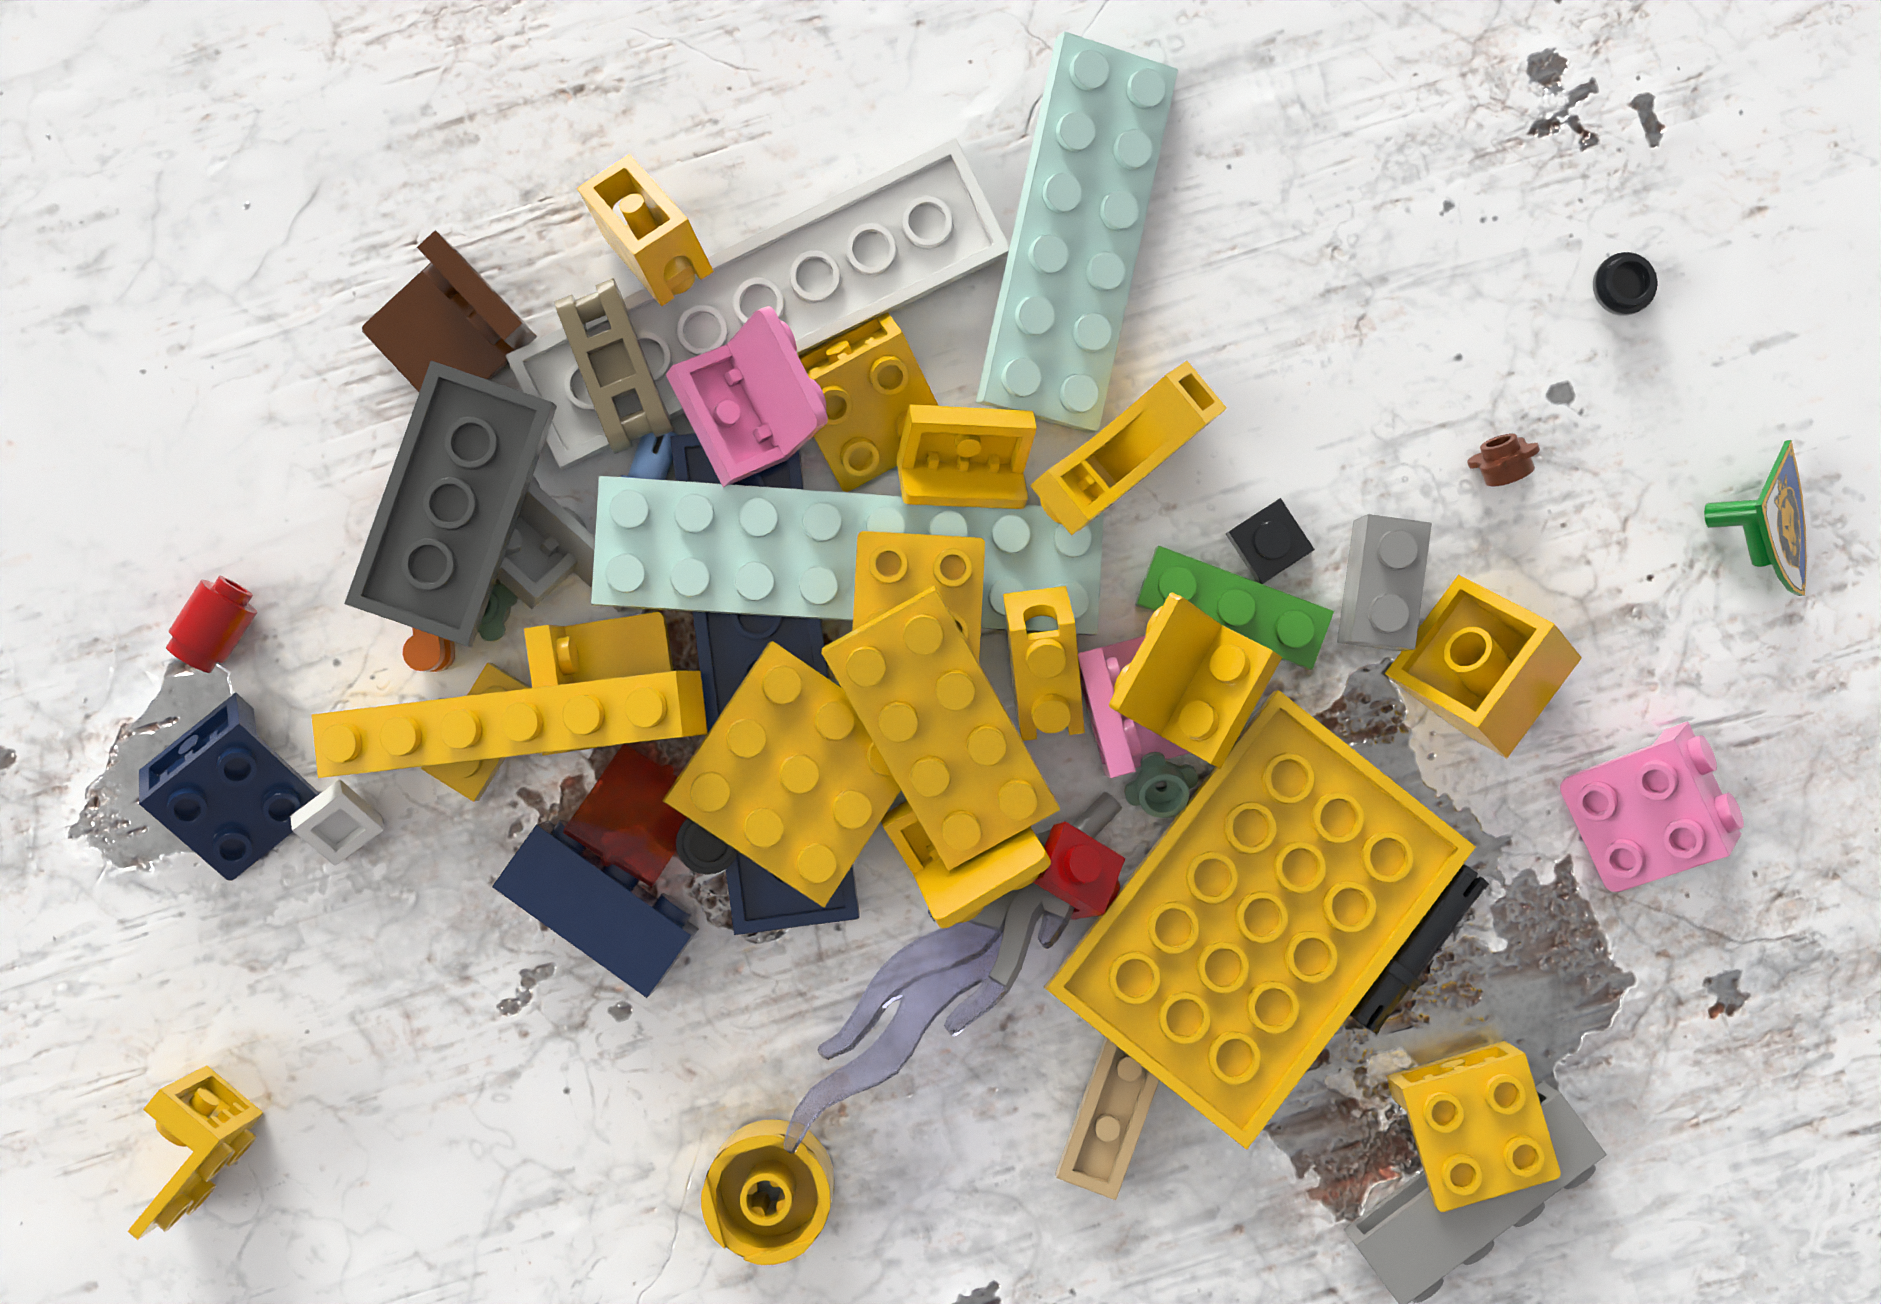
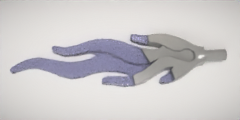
M1104 791L1072 825L1090 837L1095 838L1122 810V806L1112 795ZM1051 830L1036 834L1043 848ZM1031 883L1022 889L1012 890L986 905L975 918L964 923H956L949 928H940L918 938L899 950L878 970L840 1032L819 1045L817 1051L826 1060H831L852 1051L876 1025L890 1004L901 1000L894 1017L871 1047L856 1059L834 1071L810 1088L794 1110L785 1135L784 1149L788 1153H795L812 1123L828 1107L852 1095L876 1087L897 1075L915 1052L923 1034L934 1019L959 995L982 982L977 991L958 1005L947 1017L944 1027L953 1037L993 1009L1010 991L1018 977L1036 922L1043 914L1038 933V940L1043 948L1049 949L1058 941L1067 927L1075 907L1035 883ZM928 910L929 916L934 922H936L932 917L930 910Z

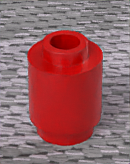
M219 576L215 583L203 579L200 580L168 630L172 638L167 644L166 649L189 666L206 673H211L218 662L225 663L256 616L257 610L249 604L253 594L238 583L223 576Z

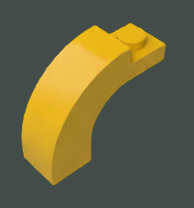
M1185 361L1162 377L1137 401L1089 441L1045 471L1030 486L1040 497L1041 505L1046 514L1055 522L1062 524L1072 536L1135 487L1224 412L1227 407L1192 365Z

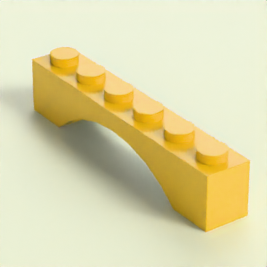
M670 671L311 714L318 778L707 734L701 671Z

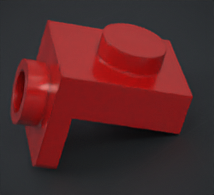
M1068 822L1054 824L1044 845V850L1051 860L1050 866L1040 873L1033 883L1075 907L1071 916L1073 920L1104 915L1105 910L1118 895L1120 889L1118 877L1126 858Z

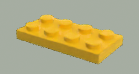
M935 585L822 648L821 653L948 871L1060 810L1056 798Z

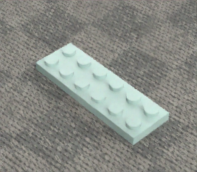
M1066 31L1056 37L975 403L997 409L1033 411L1035 419L1087 433L1099 432L1177 77V68Z

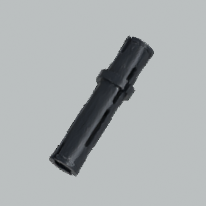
M1465 864L1462 865L1350 1013L1351 1017L1355 1018L1357 1022L1372 1033L1378 1035L1381 1031L1380 1028L1409 990L1415 993L1422 982L1418 977L1483 890H1486L1489 886V883L1483 877L1477 878V872Z

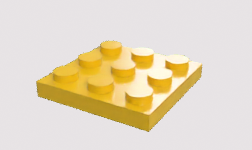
M771 641L662 801L825 908L901 789L843 689L777 643Z

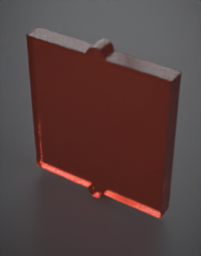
M623 744L566 825L563 833L600 855L604 866L609 867L614 864L653 888L676 853V835L681 824L687 819L686 816L662 801L678 776L673 774L674 770L671 765L666 764L661 767L631 747Z

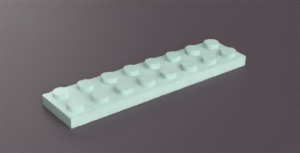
M599 476L591 604L593 606L853 621L857 536L861 531L979 537L985 541L981 629L1007 631L1003 594L1066 586L1075 620L1076 635L1094 636L1098 635L1104 512L1071 536L1062 524L1052 520L1046 514L1043 507L1038 505H1026L1023 509L909 505L903 502L902 496L727 485L723 487L722 484ZM1037 616L1025 622L1027 632L1057 630L1056 620L1049 616Z

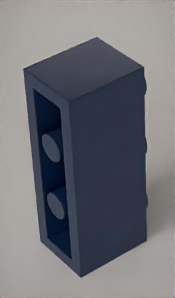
M559 820L556 826L549 821L536 824L492 888L648 998L657 989L699 930V928L688 921L693 913L672 896L661 893L657 899L637 885L642 878L641 875L620 859L611 856L605 862L586 848L591 840L568 822Z

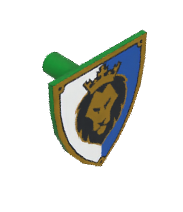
M1786 440L1757 500L1707 503L1704 517L1708 528L1743 526L1751 564L1757 567L1772 564L1778 579L1787 591L1797 596H1805L1807 557L1803 495L1792 440Z

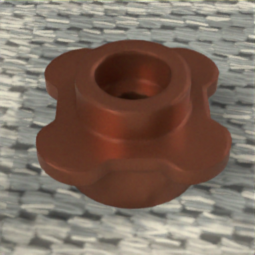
M1514 433L1503 434L1484 442L1480 446L1481 453L1469 458L1467 463L1470 469L1480 468L1487 486H1502L1516 482L1531 474L1535 469L1531 457L1536 455L1540 448L1538 443L1528 444L1525 438H1518Z

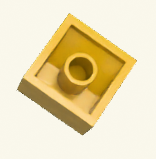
M1458 574L1418 628L1415 650L1401 651L1385 672V675L1457 730L1507 759L1582 657L1554 623Z

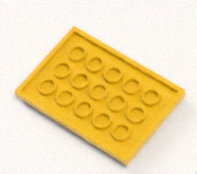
M1276 690L1273 691L1241 732L1221 769L1213 768L1189 799L1185 808L1178 813L1119 889L1117 897L1105 910L1104 915L1098 916L1044 988L1247 1150L1476 846L1285 694Z

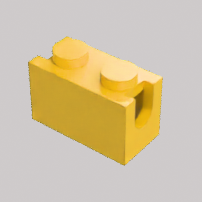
M630 154L577 188L605 241L661 307L674 299L673 295L687 291L695 281V274L702 280L714 272L688 218ZM619 200H621L619 208L627 222L626 226L612 211Z
M1066 586L1003 594L1014 703L1022 740H1036V729L1044 733H1057L1067 727L1069 735L1085 733L1076 626ZM1049 616L1056 620L1057 630L1027 634L1025 622L1033 617Z

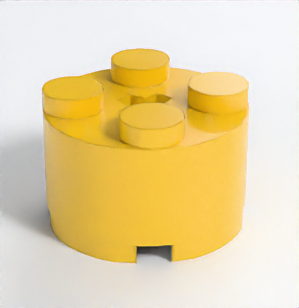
M770 1119L756 1121L741 1127L729 1136L719 1148L704 1181L701 1192V1209L709 1233L724 1249L728 1248L735 1254L744 1257L743 1260L756 1265L781 1264L800 1256L819 1236L829 1216L835 1185L830 1157L821 1142L805 1125ZM761 1181H769L772 1187H781L778 1200L770 1201L767 1192L761 1191L757 1193Z

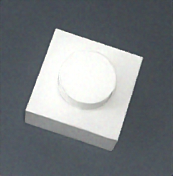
M341 779L290 816L292 831L334 866L384 830L382 815Z

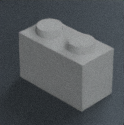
M1367 514L1353 521L1337 643L1392 651L1415 650L1432 523Z

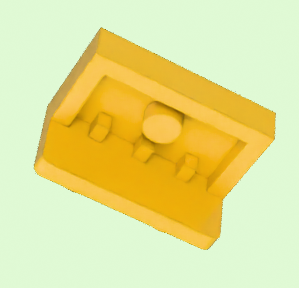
M909 404L896 458L903 502L909 505L1005 509L1025 508L1028 493L1023 473L1037 430L1034 412Z

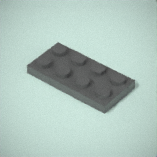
M430 361L344 604L453 642L473 647L557 406L551 401Z

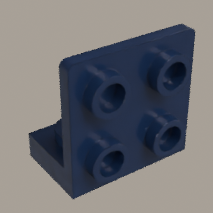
M237 692L139 770V805L228 881L236 879L293 833L290 816L320 794L256 734L254 708Z

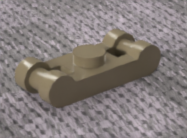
M612 278L595 285L597 292L575 300L573 295H569L554 301V305L612 451L616 454L633 447L632 440L652 432L657 438L674 431V427L628 315L622 294L616 281ZM607 316L611 329L590 337L586 323ZM637 392L643 409L622 417L615 401Z

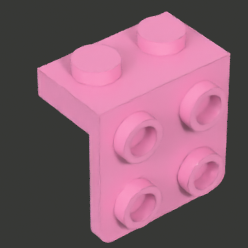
M770 306L755 311L728 344L675 364L666 373L723 487L788 460L828 421L826 400L822 389L806 373L796 353V341L791 329L785 322L779 320L776 312Z
M1688 721L1664 730L1653 745L1571 774L1560 785L1561 794L1605 887L1610 891L1621 892L1728 857L1741 836L1739 829L1744 827V821L1740 808L1732 794L1729 792L1722 794L1712 773L1717 770V763L1712 748L1703 735L1695 737Z

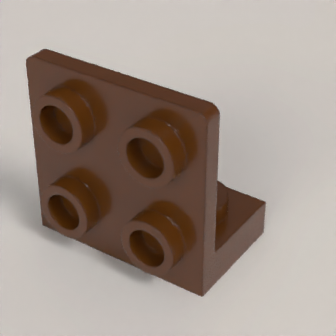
M435 230L417 246L430 263L362 326V332L418 392H420L430 361L490 381L509 363L505 355L531 343L537 337L467 260Z

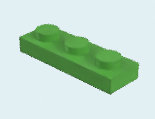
M1159 545L1155 548L1135 602L1136 606L1155 612L1164 605L1169 594L1173 592L1191 602L1221 625L1273 650L1283 657L1281 660L1307 670H1313L1334 613L1330 609Z

